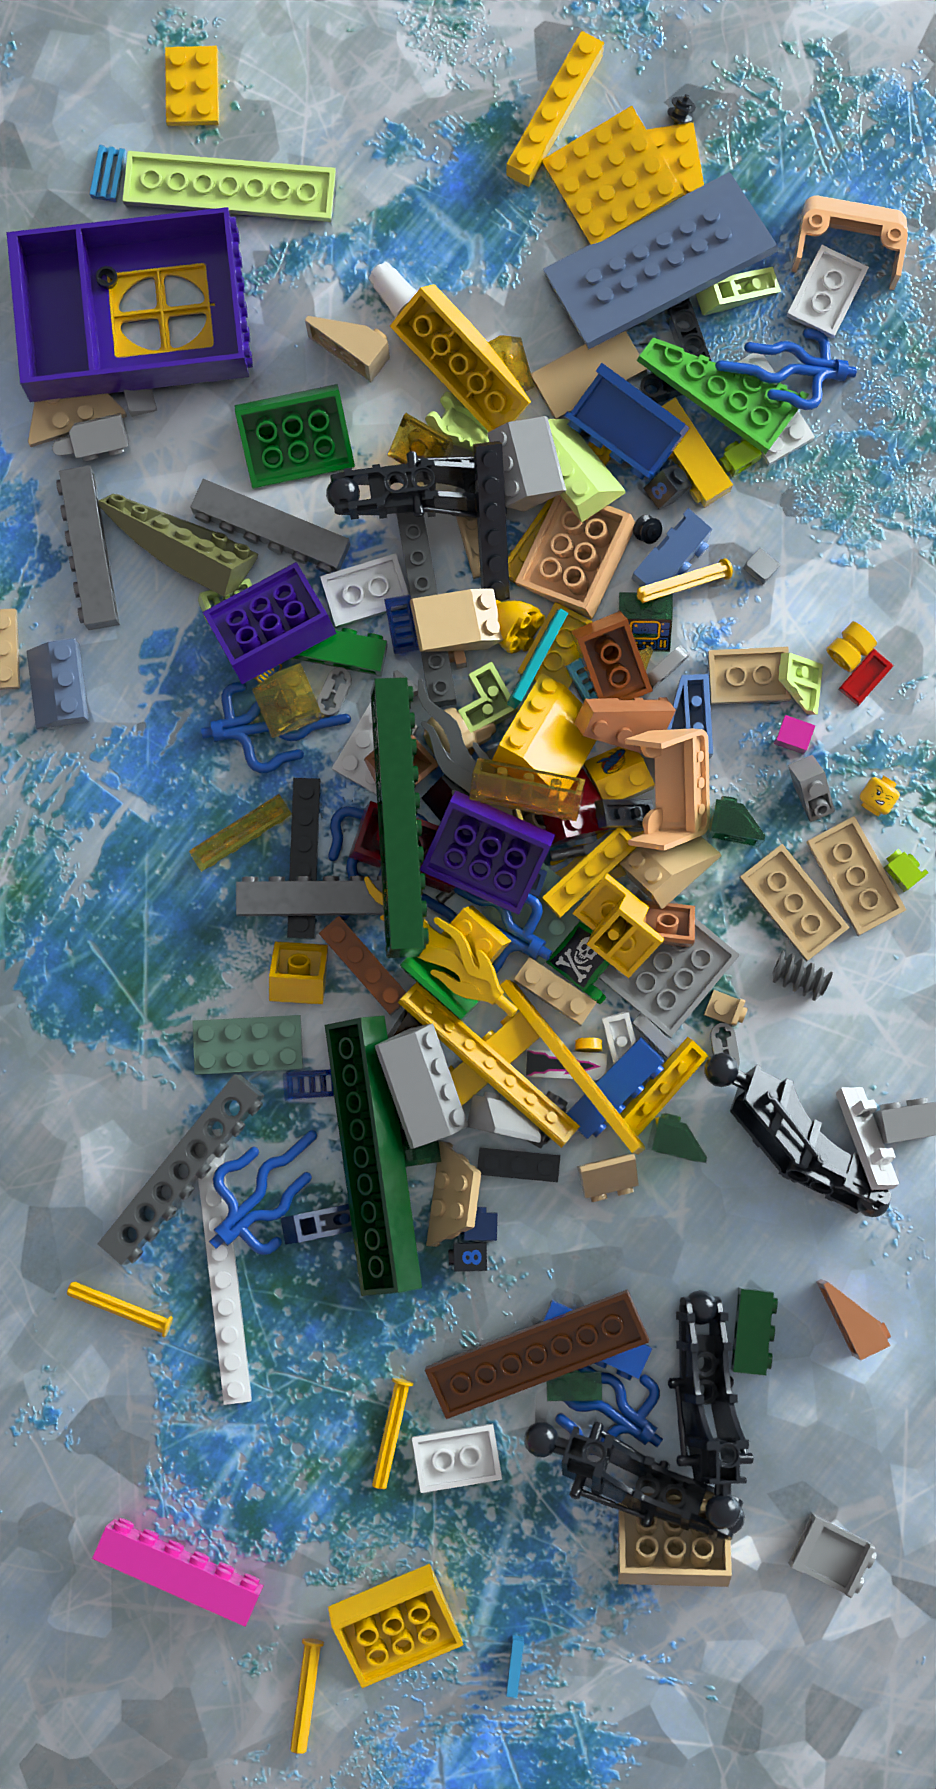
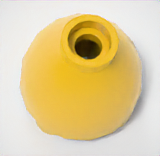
M496 600L500 632L504 639L498 644L511 654L520 650L528 651L534 642V635L545 621V615L540 612V609L522 601L500 602Z

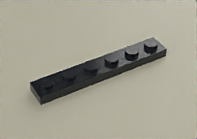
M495 441L473 444L481 589H493L495 600L510 599L502 443Z
M293 778L289 881H296V877L310 876L312 881H317L320 778ZM288 916L287 938L315 939L316 916Z

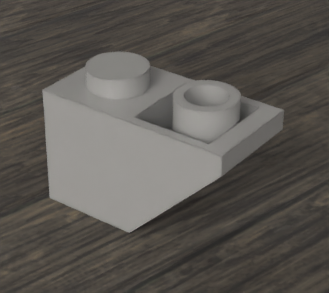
M810 755L789 764L788 767L793 786L809 821H815L835 812L825 771L815 757Z

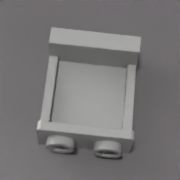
M812 1513L788 1564L791 1568L801 1573L804 1572L852 1598L854 1593L858 1594L864 1583L862 1576L866 1567L869 1569L872 1567L876 1553H874L875 1547L871 1543Z

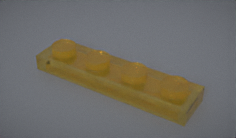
M280 794L192 848L189 852L202 872L208 867L214 866L227 855L236 852L249 841L258 838L276 824L283 822L292 813Z

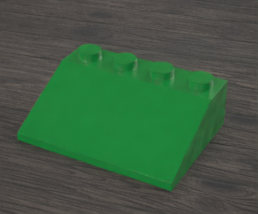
M338 384L235 405V415L252 489L355 467Z

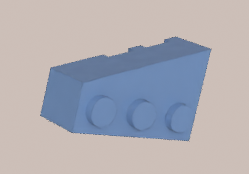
M688 508L683 513V519L674 528L671 527L663 541L657 547H654L633 572L632 580L640 587L686 573L692 566L689 563L695 555L698 558L701 557L708 549L709 545L707 542L712 528Z
M681 675L672 705L676 711L667 730L701 729L706 731L708 735L709 759H711L713 755L709 675Z

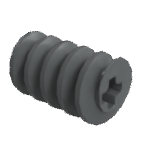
M782 950L772 973L773 983L783 978L784 988L792 982L793 992L803 987L802 996L805 997L812 991V1000L816 1001L819 996L825 993L833 972H829L824 977L825 969L823 967L814 972L815 964L810 963L804 968L805 959L800 958L794 963L795 955L790 954L784 959L785 950Z

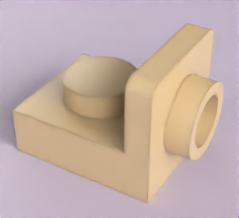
M713 990L704 1016L734 1027L737 1025V1022H743L748 1008L744 1007L745 1000Z

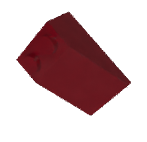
M583 768L580 769L562 802L535 788L546 830L555 834L552 845L594 836L610 829L598 827L594 801L602 800Z

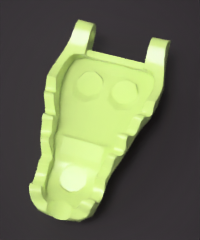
M445 392L440 398V402L446 410L440 417L437 412L431 411L425 418L431 430L439 438L450 444L473 452V444L489 442L488 431L450 392Z

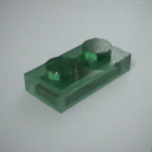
M602 1371L570 1372L547 1381V1401H602Z

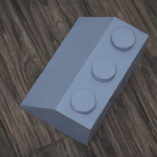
M72 638L50 641L27 650L36 729L89 722L81 650L77 640Z

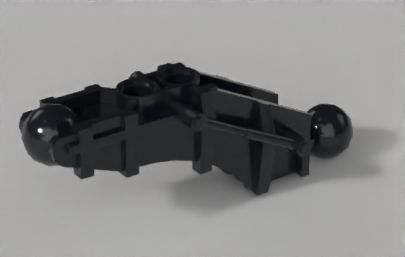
M410 451L406 454L407 464L384 467L376 464L372 465V468L357 470L345 468L344 472L335 473L330 476L331 482L326 489L327 500L334 507L335 514L350 515L351 520L359 519V515H379V519L387 518V514L414 512L416 517H421L427 512L428 517H435L436 513L463 517L468 519V521L477 519L474 463H470L474 462V456L417 458V452ZM417 482H423L427 486H419ZM394 483L403 484V487L399 490L390 488ZM436 483L462 488L464 492L436 490ZM358 485H369L371 499L359 500L360 489Z
M718 1053L709 1057L704 1067V1074L707 1080L717 1087H726L731 1084L738 1087L730 1112L750 1135L754 1144L758 1148L760 1147L778 1169V1174L794 1183L798 1182L818 1193L826 1194L825 1199L831 1202L834 1201L856 1214L861 1212L865 1216L873 1218L879 1217L887 1211L891 1200L890 1190H871L859 1155L855 1152L852 1154L845 1152L821 1133L822 1122L816 1119L811 1121L799 1101L793 1085L794 1081L788 1078L782 1081L762 1071V1067L759 1065L744 1073L739 1070L736 1060L729 1054Z
M698 1290L690 1293L688 1297H681L679 1311H676V1320H679V1340H676V1349H679V1378H669L668 1387L675 1389L678 1414L677 1421L681 1455L677 1456L676 1463L679 1467L692 1466L695 1480L714 1485V1495L706 1503V1517L714 1527L727 1529L737 1523L741 1514L739 1502L731 1495V1484L747 1483V1478L740 1476V1464H752L754 1456L752 1453H747L749 1440L744 1437L734 1403H738V1394H734L731 1391L734 1379L729 1375L728 1351H732V1343L728 1342L725 1321H728V1313L723 1312V1305L719 1296H712L707 1291ZM709 1323V1335H696L695 1324L704 1325ZM703 1357L704 1366L699 1370L698 1360ZM702 1384L704 1386L703 1395H701L700 1386ZM703 1404H711L717 1438L712 1436Z
M537 1422L531 1425L524 1435L525 1448L535 1457L545 1458L553 1453L563 1456L561 1462L562 1475L574 1480L569 1494L573 1499L577 1500L582 1496L605 1506L641 1518L640 1524L646 1528L651 1527L655 1517L679 1525L681 1529L687 1531L691 1529L709 1535L708 1538L717 1540V1538L732 1540L733 1535L741 1530L744 1525L743 1501L737 1497L735 1498L739 1502L741 1514L737 1523L732 1527L719 1529L711 1525L708 1520L698 1516L703 1499L709 1500L714 1495V1487L669 1470L670 1463L668 1461L655 1462V1458L643 1455L633 1449V1447L604 1431V1425L600 1422L593 1423L589 1438L579 1435V1428L575 1426L569 1440L559 1437L555 1428L547 1422ZM600 1437L605 1439L604 1443L599 1441ZM592 1453L601 1459L597 1462H592L588 1460L587 1456ZM609 1462L639 1477L635 1490L606 1473ZM648 1486L653 1488L655 1492L651 1496H646L640 1490ZM583 1487L590 1488L591 1492L584 1490ZM602 1495H604V1496H606V1497H608V1498H610V1499H613V1500H615V1501H612V1500H609V1499H607V1498H604V1497H602ZM671 1495H676L681 1499V1502L672 1505L666 1499Z

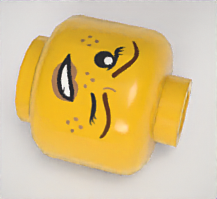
M884 775L881 780L872 777L860 793L859 797L863 802L861 806L878 817L880 814H889L900 797L899 792L894 789L897 783Z

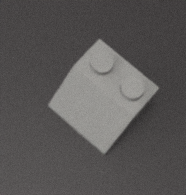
M484 1092V1097L473 1095L467 1121L469 1126L467 1127L540 1143L541 1136L538 1127L508 1100L506 1102L500 1101L501 1095Z

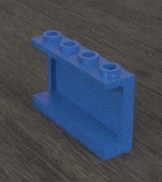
M601 363L596 370L598 373L596 378L570 413L567 411L564 415L570 419L567 425L578 433H581L582 430L586 431L591 435L588 439L591 443L600 449L603 445L611 450L609 456L621 465L625 460L632 466L630 472L641 480L645 476L652 480L690 428L605 364Z

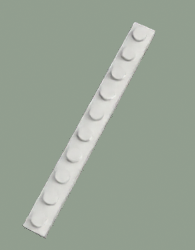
M221 1129L212 1130L217 1137L221 1135ZM198 1143L195 1148V1152L200 1158L206 1152L205 1146L202 1143ZM223 1154L220 1158L215 1157L209 1164L212 1167L203 1179L198 1178L223 1402L224 1405L251 1402L252 1396L234 1241L229 1246L223 1243L217 1249L209 1242L216 1235L214 1229L228 1215L226 1202L218 1195L213 1186L214 1172L220 1165L225 1163ZM225 1175V1177H224V1184H225V1186L228 1188V1186H227V1178H226V1175Z

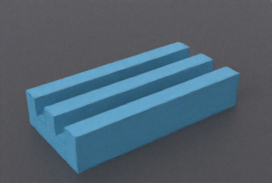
M99 145L90 190L91 198L117 202L126 156L124 148H119L118 150L115 147L109 146V148H106L104 145ZM108 155L101 192H98L104 156ZM118 156L111 194H107L113 158Z
M512 1636L506 1697H518L524 1636Z

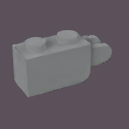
M121 413L74 423L69 432L70 435L62 437V439H56L52 450L58 456L74 453L76 458L82 457L83 461L99 458L98 453L108 451L109 455L123 453L124 448L128 447L129 443Z

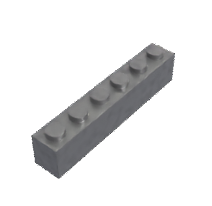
M90 465L59 471L60 480H56L59 496L63 495L64 505H61L60 509L63 521L68 523L69 530L65 531L67 546L72 547L73 556H69L71 571L76 572L77 582H73L76 598L80 597L81 607L77 608L79 621L84 623L88 630L120 625L101 509L98 506L99 497L95 473Z
M202 479L190 506L193 514H195V518L203 523L209 524L210 521L217 523L219 528L227 533L233 534L236 531L243 534V538L255 544H258V541L268 545L267 548L279 554H282L283 551L292 554V559L303 564L309 561L316 564L318 570L330 574L331 571L336 572L340 570L350 548V540L344 536L206 479Z
M275 876L269 877V881L258 882V877H242V882H236V916L384 915L383 905L376 902L368 892L364 881L366 876H350V881H339V876H324L323 881H312L310 876L296 877V881H285V877ZM377 876V881L372 882L382 892L381 876Z

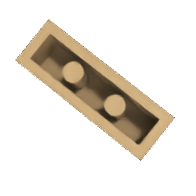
M530 957L514 979L515 983L580 1026L597 1003Z

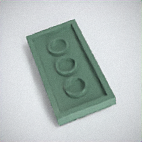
M301 1015L192 1021L195 1075L303 1069Z

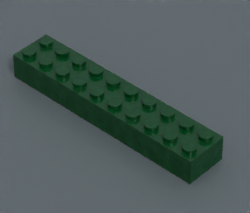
M407 677L375 678L370 697L386 958L419 957L423 949H426V945L429 944L428 928H423L424 917H427L426 901H421L422 890H425L424 873L420 874L419 869L421 868V863H423L424 855L423 847L418 846L419 836L422 835L421 819H416L417 809H420L419 792L415 793L414 789L416 782H418V766H413L414 755L417 754L416 739H411L412 729H415V714L409 710L411 702H413V686H408Z
M385 1015L361 1017L326 1024L325 1033L361 1296L400 1293L421 1289V1274L399 1116L375 1049V1045L388 1039Z

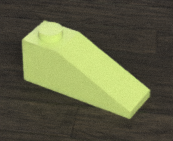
M773 267L734 274L697 293L696 297L702 315H708L777 294L781 290Z

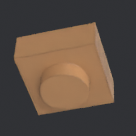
M448 651L450 663L455 662L457 669L467 667L464 651Z

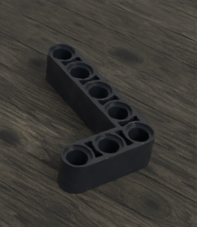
M687 298L680 304L664 310L676 346L683 348L689 354L698 357L701 354L709 357V361L712 362L690 299ZM679 321H686L690 327L682 329L677 323ZM695 345L699 351L690 353L687 351L686 346ZM654 373L646 375L640 383L639 390L656 403L683 395ZM652 385L657 388L658 392L649 394L644 388Z

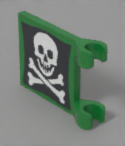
M579 921L546 963L598 1004H602L606 996L593 984L610 963L586 945L593 930Z

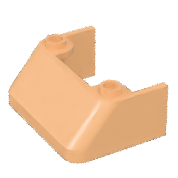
M822 196L809 197L802 209L791 272L796 273L799 267L805 236H820L830 227L880 236L882 244L887 249L895 250L889 289L894 290L901 277L908 238L905 215L896 209Z
M701 729L652 730L626 738L625 744L640 746L645 757L654 758L656 808L650 810L643 818L644 834L629 839L628 845L665 851L704 835L710 824L709 752L706 731Z

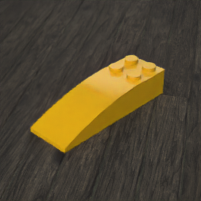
M435 284L421 287L391 323L390 328L488 432L507 422L515 421L531 403L518 381L489 343Z

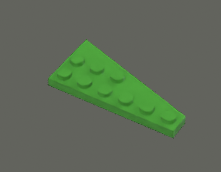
M654 337L637 359V362L764 454L769 451L798 411V408L788 402L769 399L767 396L768 391L771 389L788 391L803 399L809 396L808 393L803 391L797 393L789 390L786 385L781 383L775 385L763 382L752 375L719 371L715 367L716 363L709 361V357L701 354L699 357L689 354L681 347Z

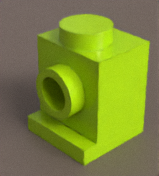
M742 438L741 443L735 441L724 449L723 457L718 459V462L725 473L729 472L732 477H735L757 463L762 453Z
M899 849L886 858L889 863L884 869L903 892L909 890L929 873L926 869L923 871L919 870L920 864L912 854L907 855Z

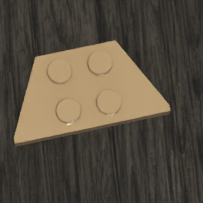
M109 394L34 402L28 443L30 447H34L68 436L74 423L118 413H121L122 418L127 417L125 410Z
M440 1141L426 1246L437 1247L441 1241L453 1239L461 1232H466L475 1226L481 1172L474 1165H470L468 1159L463 1154H457L452 1149L453 1145L449 1142Z

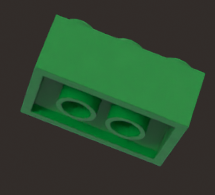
M407 957L400 964L402 970L422 985L461 1021L480 1002L479 1000L467 999L455 994L440 979L430 973L431 970L443 971L460 981L459 976L446 967L424 961L418 957Z

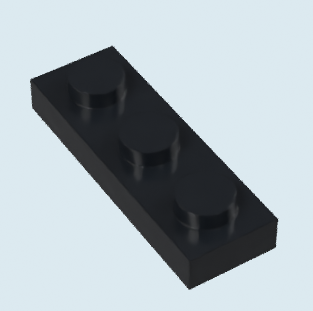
M602 799L594 801L599 828H643L644 816L653 809L652 799Z
M479 1148L477 1169L481 1172V1175L558 1182L560 1155Z

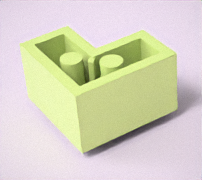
M493 662L468 674L469 682L479 699L459 709L458 712L470 732H474L490 723L497 725L517 714L518 707L514 709L507 705L511 695Z

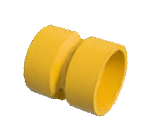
M854 621L842 632L843 638L837 637L826 649L829 656L848 672H852L861 662V655L867 656L877 645L875 638L870 632Z

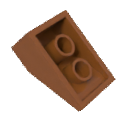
M621 611L571 631L577 651L597 699L618 698L619 700H633L653 691L628 619Z

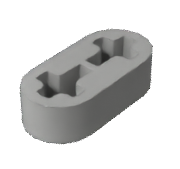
M681 645L647 674L652 688L659 685L689 657L688 652Z
M338 667L331 670L319 694L317 708L325 717L337 715L346 699L352 684L351 675L346 669ZM340 674H343L344 680L347 682L346 684L341 683L336 691L334 690L336 683L333 677H339ZM331 694H334L333 703L336 707L329 708L326 711L322 702L328 701Z
M642 1013L631 1022L667 1059L677 1049Z
M727 1023L715 1025L710 1032L713 1055L727 1050V1053L736 1060L739 1067L740 1059L734 1028ZM719 1028H724L725 1032L730 1033V1037H727L725 1040L726 1047H722L721 1039H716L715 1034L720 1031Z

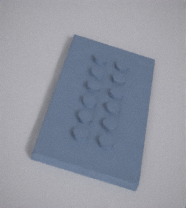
M728 172L674 200L607 239L590 244L547 266L543 271L587 348L591 349L778 252V247L732 174Z

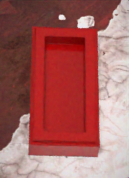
M873 649L838 690L859 706L894 665L876 649Z

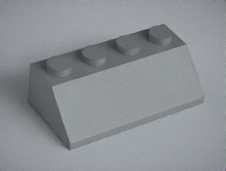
M433 1023L409 1028L375 1045L410 1149L451 1136L469 1126Z

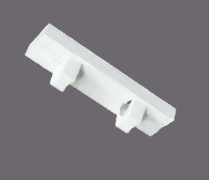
M863 1087L839 1089L836 1092V1096L871 1190L894 1189L899 1185L891 1164L896 1157L892 1148H885L873 1116V1113L877 1110L875 1101L867 1100Z

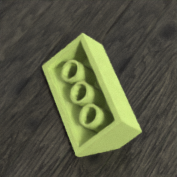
M548 419L566 491L559 495L579 520L583 522L626 492L580 434L567 425L569 422L567 419Z

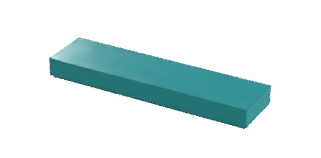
M560 608L552 617L507 701L508 706L516 709L522 702L568 612Z

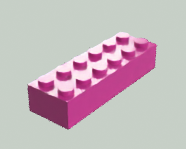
M119 1518L117 1521L113 1519L105 1527L92 1559L246 1627L264 1586L259 1583L260 1579L246 1573L244 1576L234 1572L235 1569L232 1566L222 1562L219 1565L208 1561L209 1557L201 1552L194 1551L193 1554L183 1550L184 1546L176 1541L169 1540L167 1543L158 1539L159 1535L151 1530L144 1529L142 1532L133 1528L134 1523L129 1520Z

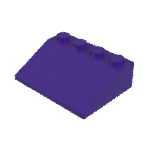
M297 562L202 612L241 684L337 634L327 612Z
M455 790L420 871L519 915L549 852L555 834Z

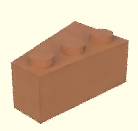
M658 697V700H643V698H634V700H619L618 698L585 699L575 724L585 737L643 754L640 746L625 744V739L647 731L667 730L676 710L667 697Z

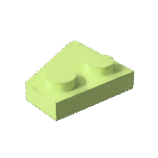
M781 653L778 680L806 714L818 715L823 664L792 653Z

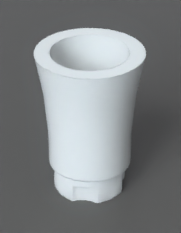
M388 262L376 266L368 277L394 318L400 314L417 292Z

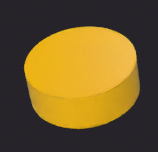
M578 1038L575 1040V1051L600 1052L602 1051V1040L598 1038Z

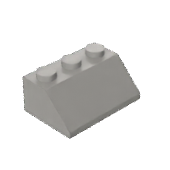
M542 416L507 422L487 433L489 442L500 441L502 443L506 507L525 512L566 491L548 417Z

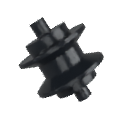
M687 94L685 96L673 97L671 102L675 107H670L667 110L668 115L674 120L676 125L691 122L692 116L689 112L696 110L695 104L689 99L690 96Z
M649 515L639 517L633 527L635 538L647 544L655 543L662 534V523L660 520Z

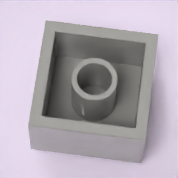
M927 1098L907 1100V1106L901 1107L900 1102L879 1105L880 1110L875 1111L873 1115L883 1143L936 1136V1102L928 1103Z

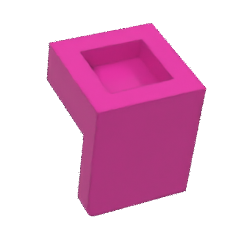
M786 715L774 744L804 755L816 725Z

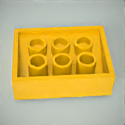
M541 673L498 745L491 764L562 802L597 741L583 736L575 724L577 715L583 705L581 701L565 685Z
M430 1563L328 1606L332 1629L361 1688L464 1645Z

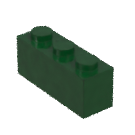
M738 1287L731 1370L733 1372L766 1376L767 1369L772 1368L773 1354L768 1351L769 1341L774 1342L775 1325H771L772 1314L777 1313L778 1298H774V1292Z

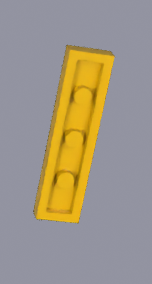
M623 828L615 829L541 898L542 901L560 919L637 847L628 845V840L632 839V837Z
M689 1037L682 1042L662 1065L664 1069L653 1080L650 1079L644 1086L643 1091L620 1113L637 1137L708 1057Z

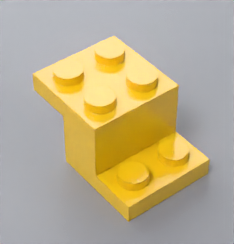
M608 873L572 913L593 930L586 945L627 978H630L664 939L643 922L649 907Z

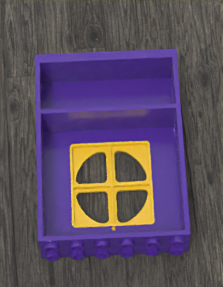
M228 207L6 232L19 378L29 402L249 377V368H253V359L249 346L251 340L246 319L248 318V312L244 298V278L241 271L243 264L241 252L239 251L240 236L236 217L230 216ZM110 266L115 269L118 281L114 288L104 289L99 286L96 279V273L99 268ZM104 274L101 277L108 283L112 282L110 278ZM171 275L190 281L201 290L204 295V301L199 304L168 306L166 304L165 277ZM147 278H153L155 280L157 306L153 309L121 312L119 304L125 293L136 283ZM193 314L206 315V323L203 329L193 340L178 348L171 346L168 324L171 317ZM158 320L161 340L160 349L149 350L132 343L122 333L121 325L132 321Z

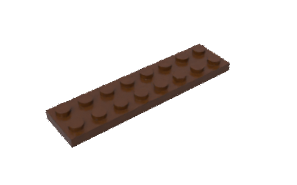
M627 1289L426 1366L425 1372L445 1418L449 1419L649 1343V1338Z

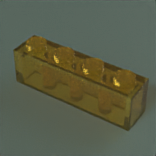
M478 758L472 774L469 799L480 801L484 804L490 803L509 809L528 811L537 815L543 814L562 820L577 821L582 803L585 779Z

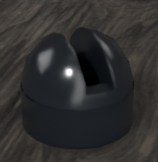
M103 266L96 273L97 283L100 287L112 289L116 286L118 276L114 268ZM104 274L107 277H109L112 282L108 283L101 277Z

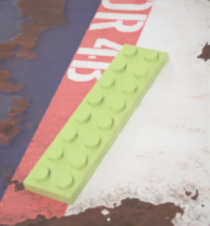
M128 151L123 203L124 205L191 211L228 207L230 214L331 222L336 169L331 167Z

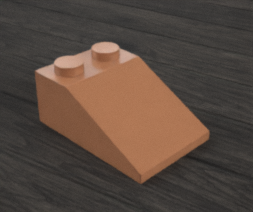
M822 1279L816 1281L852 1356L863 1360L890 1346L887 1339L891 1338V1335L884 1322L881 1323L829 1282Z

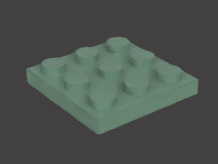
M543 863L541 869L548 872L540 896L537 897L542 904L543 913L533 934L546 941L545 947L553 951V954L579 923L580 919L572 913L584 897L559 919L541 898L562 878ZM524 903L519 915L511 912L514 923L524 928L532 913V908L527 903ZM487 906L482 911V914L492 924L507 931L502 923L499 911L495 907ZM539 956L535 961L543 966L547 960Z

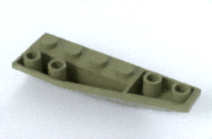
M111 494L98 502V506L119 528L156 559L179 574L223 597L239 588L258 558V553L250 550L247 545L236 543L228 539L223 533L209 530L129 500L122 495Z

